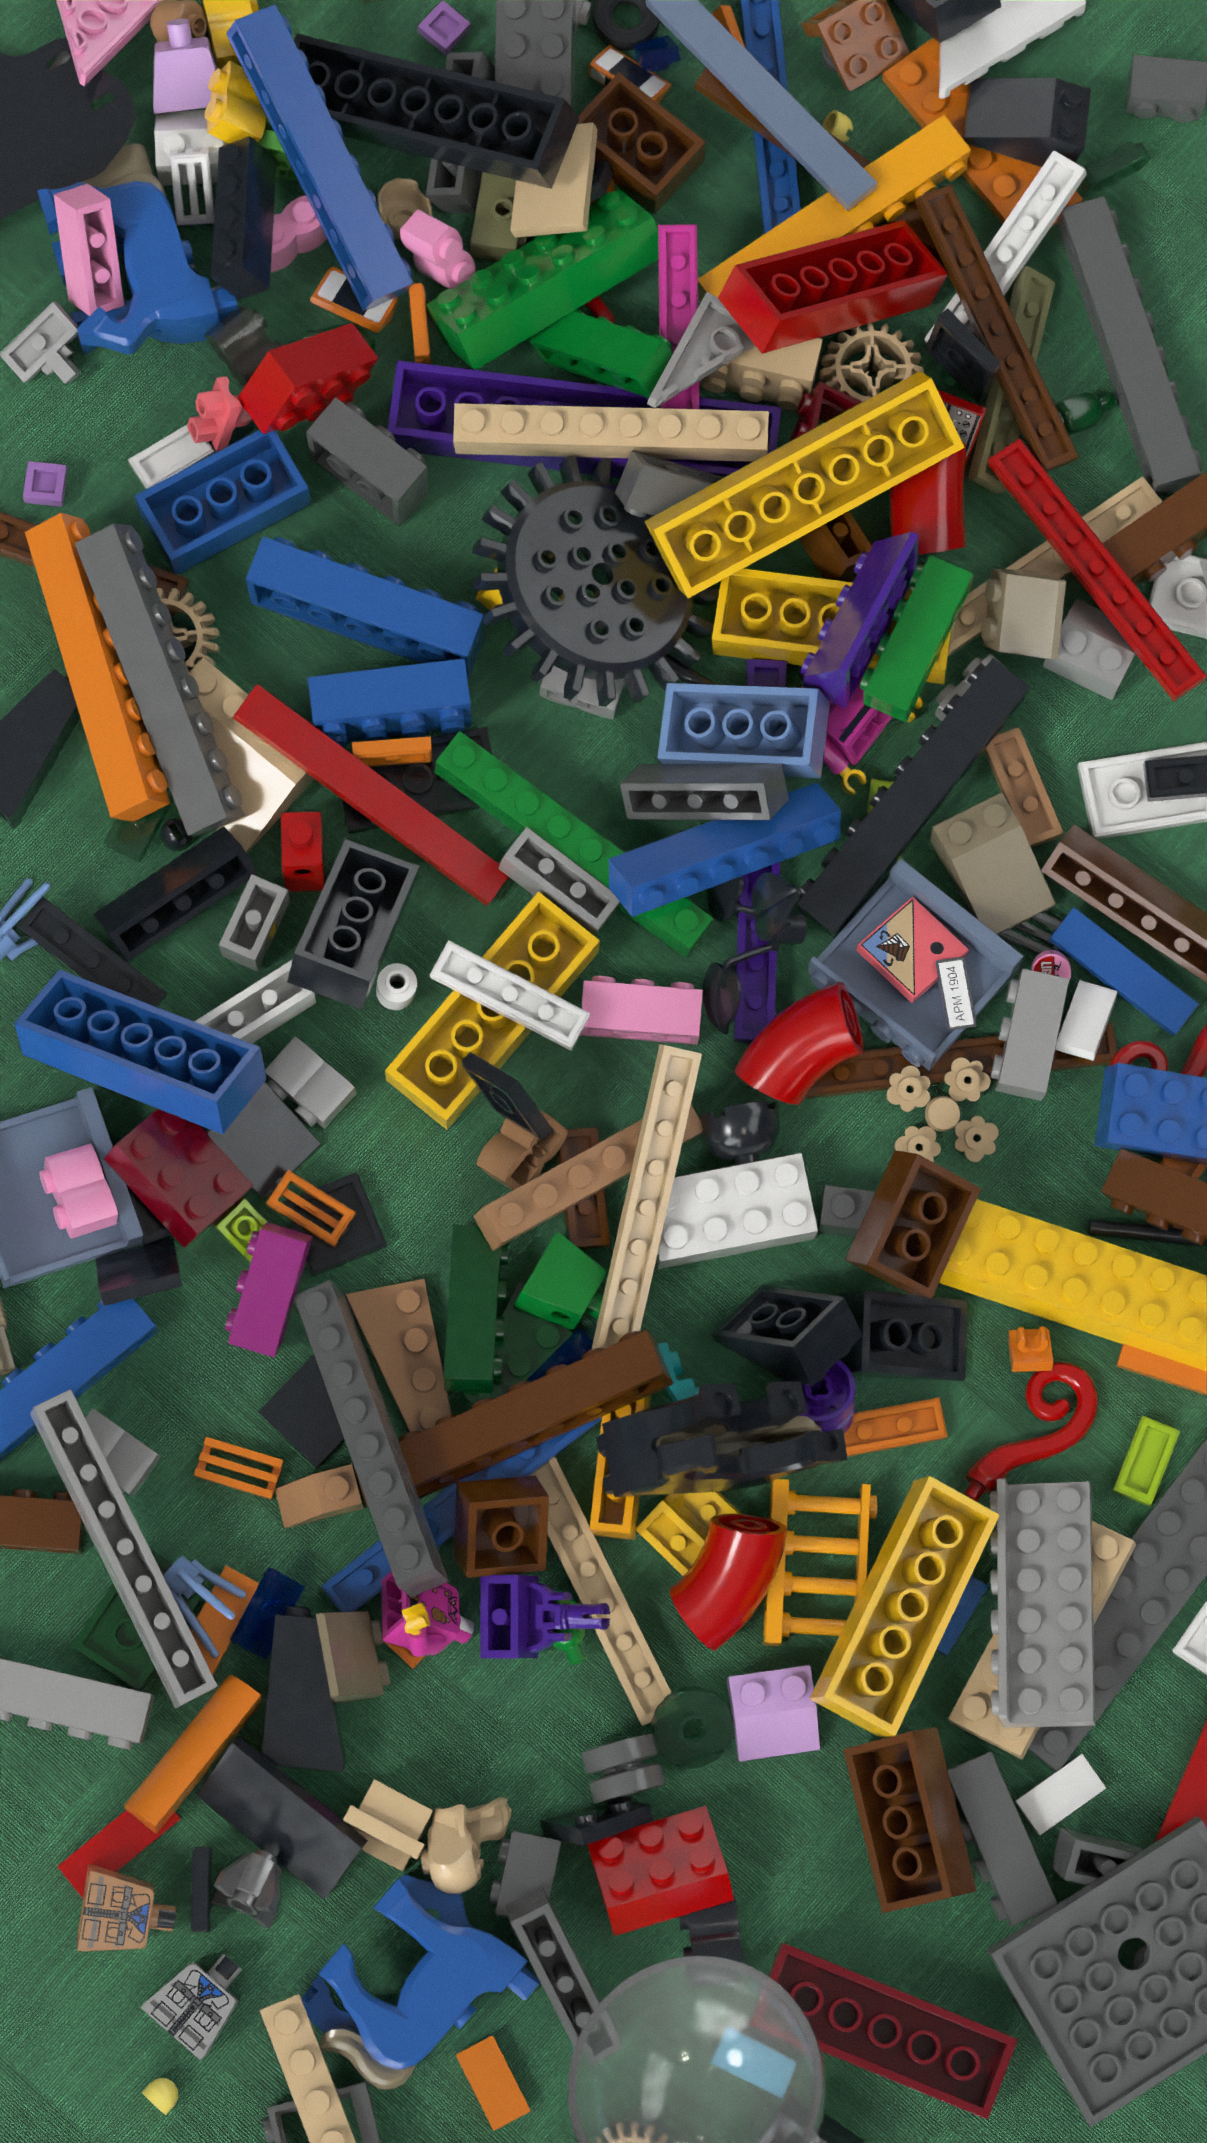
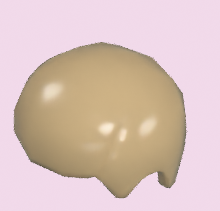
M395 178L384 183L377 194V211L383 223H386L391 228L394 239L402 241L400 229L417 209L432 216L431 200L419 190L418 183L412 179Z

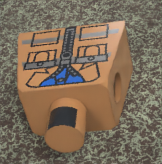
M88 1864L76 1939L77 1951L146 1948L149 1929L173 1931L176 1906L154 1904L155 1889L150 1882Z

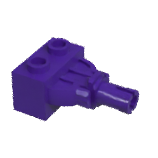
M481 1576L480 1659L538 1658V1652L549 1648L555 1642H568L571 1640L572 1633H556L557 1629H608L610 1618H592L591 1616L593 1614H610L609 1606L607 1603L556 1604L557 1600H572V1595L568 1592H555L548 1585L538 1582V1576Z

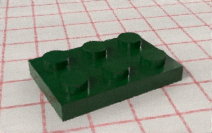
M151 1550L164 1576L173 1564ZM113 1583L71 1646L136 1690L141 1691L156 1668ZM197 1592L189 1599L183 1594L181 1595L192 1612L195 1611L203 1599Z

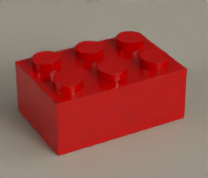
M350 323L269 350L237 399L263 435L278 429L283 432L307 419L309 422L316 420L335 397L345 405L347 402L353 403L355 399L353 395L360 386L371 377L369 372L379 358L354 324Z
M706 1806L646 1823L587 1844L614 1936L734 1900L728 1871Z

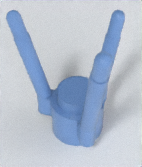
M31 878L25 879L0 911V961L6 955L13 961L22 952L39 944L30 938L16 945L15 942L20 937L12 927L50 889L51 884L49 882H45L5 921L32 885Z
M183 1555L168 1569L163 1577L181 1613L210 1655L216 1658L219 1656L218 1650L181 1595L183 1594L189 1599L197 1592L215 1609L232 1620L235 1618V1613L202 1585L205 1581L203 1578L241 1599L245 1598L246 1593L203 1567L196 1559L190 1562Z

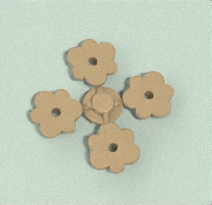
M965 1058L955 1059L951 1064V1071L947 1072L944 1076L945 1083L950 1086V1097L938 1096L931 1101L930 1094L926 1090L930 1086V1080L926 1076H920V1071L915 1066H906L902 1069L901 1074L894 1073L890 1076L889 1083L891 1087L886 1093L887 1100L894 1105L900 1104L901 1109L905 1112L912 1111L914 1106H926L925 1118L930 1126L921 1127L919 1130L914 1126L907 1127L904 1132L905 1136H901L895 1141V1150L916 1153L934 1162L933 1156H937L941 1151L940 1145L935 1142L936 1132L934 1130L945 1132L955 1127V1134L958 1137L954 1144L955 1148L960 1152H964L965 1157L969 1161L978 1162L983 1158L984 1154L990 1155L995 1152L996 1146L993 1141L997 1139L999 1134L996 1125L985 1123L981 1116H974L971 1121L963 1120L959 1122L960 1108L956 1101H963L966 1098L972 1102L977 1101L980 1098V1092L987 1090L990 1086V1077L982 1072L983 1065L980 1061H972L970 1063ZM966 1076L970 1078L969 1084L964 1082ZM909 1085L913 1088V1091L911 1093H908L906 1091V1088ZM976 1134L979 1136L978 1142H975L973 1140V1137ZM918 1143L922 1146L920 1151H917L915 1148Z

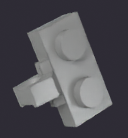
M52 302L0 353V356L24 383H29L42 370L47 376L54 371L65 384H71L82 373L72 360L68 358L73 353L68 344L78 335L77 328L79 326L57 302Z

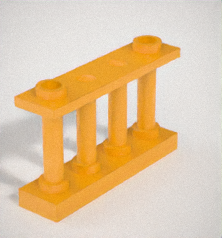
M776 1479L771 1482L769 1519L778 1521L787 1527L788 1514L795 1515V1511L857 1514L858 1529L857 1539L794 1535V1531H787L784 1552L776 1576L765 1596L763 1646H780L782 1637H789V1633L840 1636L847 1620L790 1617V1613L783 1612L784 1596H791V1592L854 1596L855 1605L867 1578L869 1519L876 1520L877 1495H870L871 1484L861 1485L859 1488V1498L796 1495V1490H789L788 1479ZM793 1551L856 1555L855 1580L792 1576V1572L785 1571L786 1555H793Z

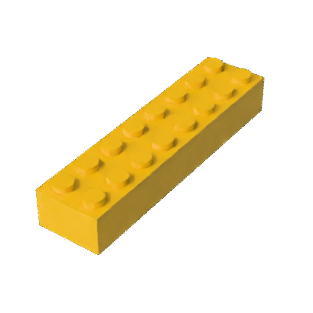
M919 371L644 522L679 590L687 598H690L963 449L964 445L932 378Z
M976 1199L939 1283L1207 1371V1275Z

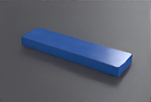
M1074 907L1048 939L1105 985L1116 990L1118 995L1171 1036L1177 1034L1198 1005L1195 1000Z

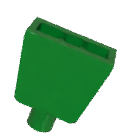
M556 1231L513 1306L565 1328L574 1329L584 1312L598 1319L603 1294L597 1290L607 1273L603 1267Z

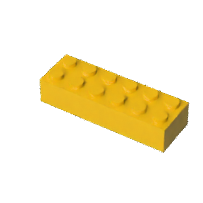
M751 569L737 571L721 580L712 635L713 654L745 659L786 661V664L802 666L807 655L810 652L816 654L822 641L818 640V636L825 621L828 618L834 620L840 608L836 606V602L843 587L846 584L852 586L853 583ZM908 590L904 598L908 601L913 590ZM893 620L886 633L892 634L897 624L896 621ZM952 629L926 682L945 683ZM875 653L868 668L875 669L881 656Z
M538 891L482 958L561 997L599 953L600 940ZM453 990L386 1068V1081L448 1130L480 1092L463 1068L461 1061L472 1052L500 1069L532 1030Z
M931 1476L914 1480L809 1699L880 1738L896 1736L1000 1515Z

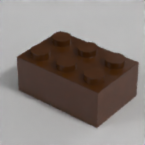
M619 72L578 115L579 121L577 124L594 123L598 129L594 163L608 160L614 170L612 176L614 182L654 214L704 161L706 142Z
M895 1150L845 1260L908 1294L932 1299L981 1188L919 1154Z

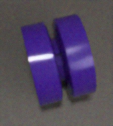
M838 1360L818 1383L813 1386L801 1384L807 1412L799 1416H806L813 1420L815 1424L821 1427L822 1432L843 1429L845 1433L850 1428L855 1416V1380L849 1368Z

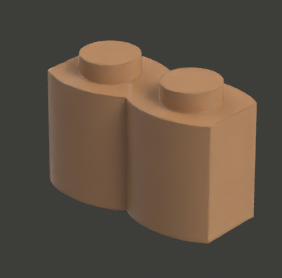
M541 1110L539 1111L553 1129L544 1140L535 1137L508 1119H505L500 1133L489 1140L478 1157L476 1165L491 1178L512 1191L537 1178L542 1171L544 1163L549 1161L559 1151L566 1139L568 1131L553 1117Z

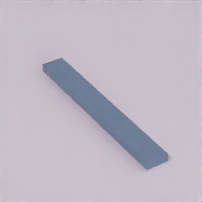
M646 0L648 9L847 211H850L877 189V182L698 0Z

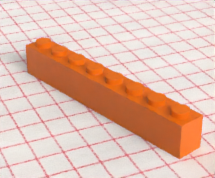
M61 512L26 531L25 535L110 817L134 822L170 804L166 791L167 781L160 771L153 744L75 546L76 542L91 535L90 529L84 522V519Z

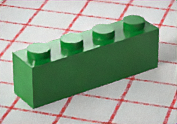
M579 309L572 311L534 334L529 340L543 361L548 365L647 398L652 394L673 355L671 351L672 345L659 334L650 336L641 333L630 325L622 327L613 324L602 316L597 318L587 316Z
M932 555L929 556L925 566L918 564L909 584L914 589L908 601L903 598L901 599L894 613L893 620L897 624L892 634L885 633L880 641L876 654L881 657L876 668L869 667L861 681L860 689L864 690V705L907 723L971 590L973 573Z

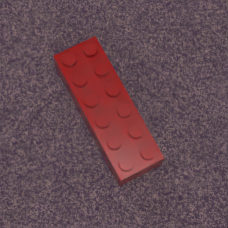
M905 220L737 264L731 271L718 299L763 354L928 307L931 305L948 273Z

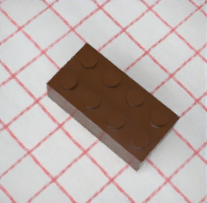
M937 1727L911 1731L843 1749L882 1913L976 1892V1885Z

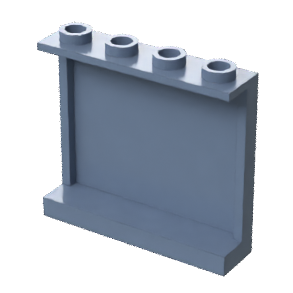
M900 859L890 870V875L886 882L818 958L814 956L811 958L808 974L811 975L810 980L818 989L839 981L843 982L852 999L857 1017L862 1016L872 1024V1031L885 1042L891 1040L903 1049L901 1051L902 1055L916 1067L922 1065L930 1071L967 1028L947 1029L939 980L912 1004L856 951L857 945L911 897H914L969 949L964 959L975 1018L1018 971L1023 955L904 860Z
M92 1087L77 1091L76 1098L0 1122V1280L4 1289L142 1244L144 1235L126 1183L104 1160L113 1146ZM91 1143L118 1211L117 1224L70 1239L66 1228L62 1230L58 1228L53 1213V1207L58 1206L52 1193H45L39 1172L44 1170L45 1157Z

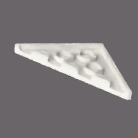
M1001 0L1002 7L940 43L939 98L948 97L950 91L962 83L967 85L988 72L990 66L1000 60L1005 62L1026 49L1028 43L1038 37L1043 39L1063 27V23L1071 17L1083 15L1086 0Z

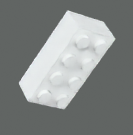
M802 1153L674 1177L656 1258L658 1269L815 1239L818 1228Z

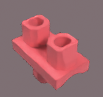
M227 376L216 378L212 391L198 393L195 402L199 416L190 417L187 424L194 443L211 441L216 451L228 447L234 427H243L252 421V418L237 399L239 395H232L228 387L230 381Z

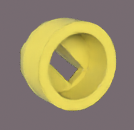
M837 110L831 111L822 124V127L843 143L849 140V137L846 136L847 131H853L852 121L845 114Z
M158 2078L152 2081L141 2092L165 2115L170 2112L178 2100V2089L167 2078Z

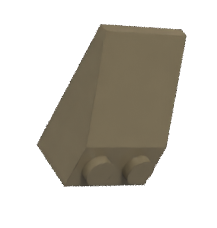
M1003 793L933 826L930 843L970 914L996 935L1033 918L1038 913L1055 907V901L1022 826Z
M369 1611L316 1614L330 1695L335 1704L339 1705L385 1696L383 1686L391 1685L387 1661H378L376 1645L383 1644L379 1620L371 1621Z

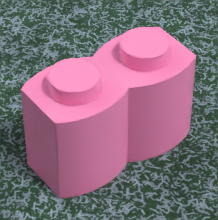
M306 195L291 201L281 214H274L271 273L287 267L296 258L298 253L312 251L322 245L327 239Z
M418 209L401 227L402 243L407 250L413 253L414 264L421 274L448 289H453L468 280L475 273L473 258L468 252L463 250L461 236L455 228Z
M91 1143L45 1157L44 1170L39 1172L40 1180L45 1193H52L58 1206L53 1207V1213L60 1230L66 1228L70 1239L117 1224L118 1211Z

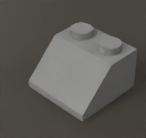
M1076 599L1061 626L1058 659H1045L1042 667L1113 700L1136 653L1103 611Z

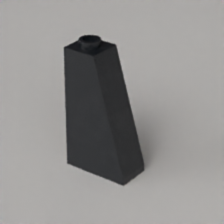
M56 669L51 671L0 720V816L13 829L21 822L80 718L68 674L64 677Z
M286 1606L285 1612H278L275 1615L262 1755L275 1766L343 1772L346 1768V1754L337 1707L330 1695L316 1615H310L311 1608Z

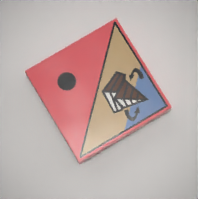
M911 897L857 945L856 951L913 1004L938 981L935 964L937 960L965 957L969 949L914 897Z

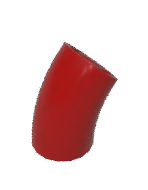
M963 441V449L890 488L892 537L908 532L918 534V555L959 549L967 546L964 517V477L967 452Z
M839 981L817 989L795 1001L774 1017L746 1048L734 1068L738 1077L753 1088L774 1099L788 1104L799 1105L802 1104L816 1082L828 1071L849 1058L862 1054L864 1047L861 1027L854 1004L843 982Z
M720 1514L710 1518L708 1533L697 1559L686 1574L670 1588V1596L680 1616L696 1637L709 1649L716 1651L730 1640L752 1617L765 1598L776 1576L784 1552L788 1531L786 1525L769 1518L747 1514Z

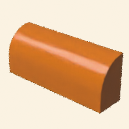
M229 1675L125 1803L124 1809L157 1834L261 1705V1694L237 1677Z

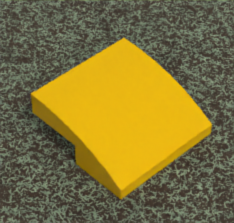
M719 1491L669 1494L638 1525L636 1531L684 1576L697 1559L704 1545L710 1518L720 1514L742 1513Z

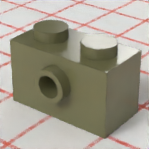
M482 173L470 242L471 257L473 259L497 262L506 253L526 245L527 237L515 238L510 231L516 180L490 173Z

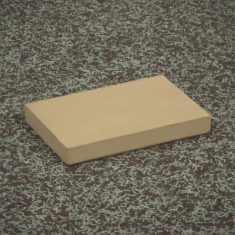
M594 123L577 124L552 189L516 180L510 229L515 238L587 231L598 131Z

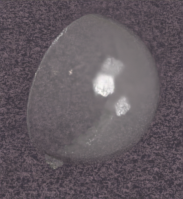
M688 1956L654 1964L632 1975L613 1989L597 2006L580 2033L574 2048L568 2076L569 2114L578 2143H822L819 2133L826 2107L827 2081L825 2064L818 2040L803 2011L790 1994L777 1982L751 1966L734 1960L711 1956Z

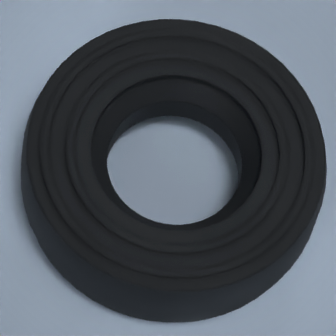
M596 0L593 23L598 36L605 44L617 50L631 51L644 47L655 37L660 26V20L648 9L646 0ZM630 4L638 8L642 18L635 27L622 28L613 21V11L620 5Z

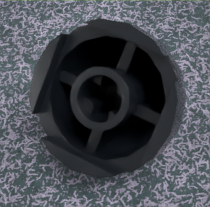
M767 1101L724 1107L721 1117L714 1118L713 1111L699 1116L703 1129L701 1134L706 1147L714 1156L722 1160H735V1166L758 1162V1156L770 1151L774 1146L780 1131L777 1103L774 1101L769 1105Z

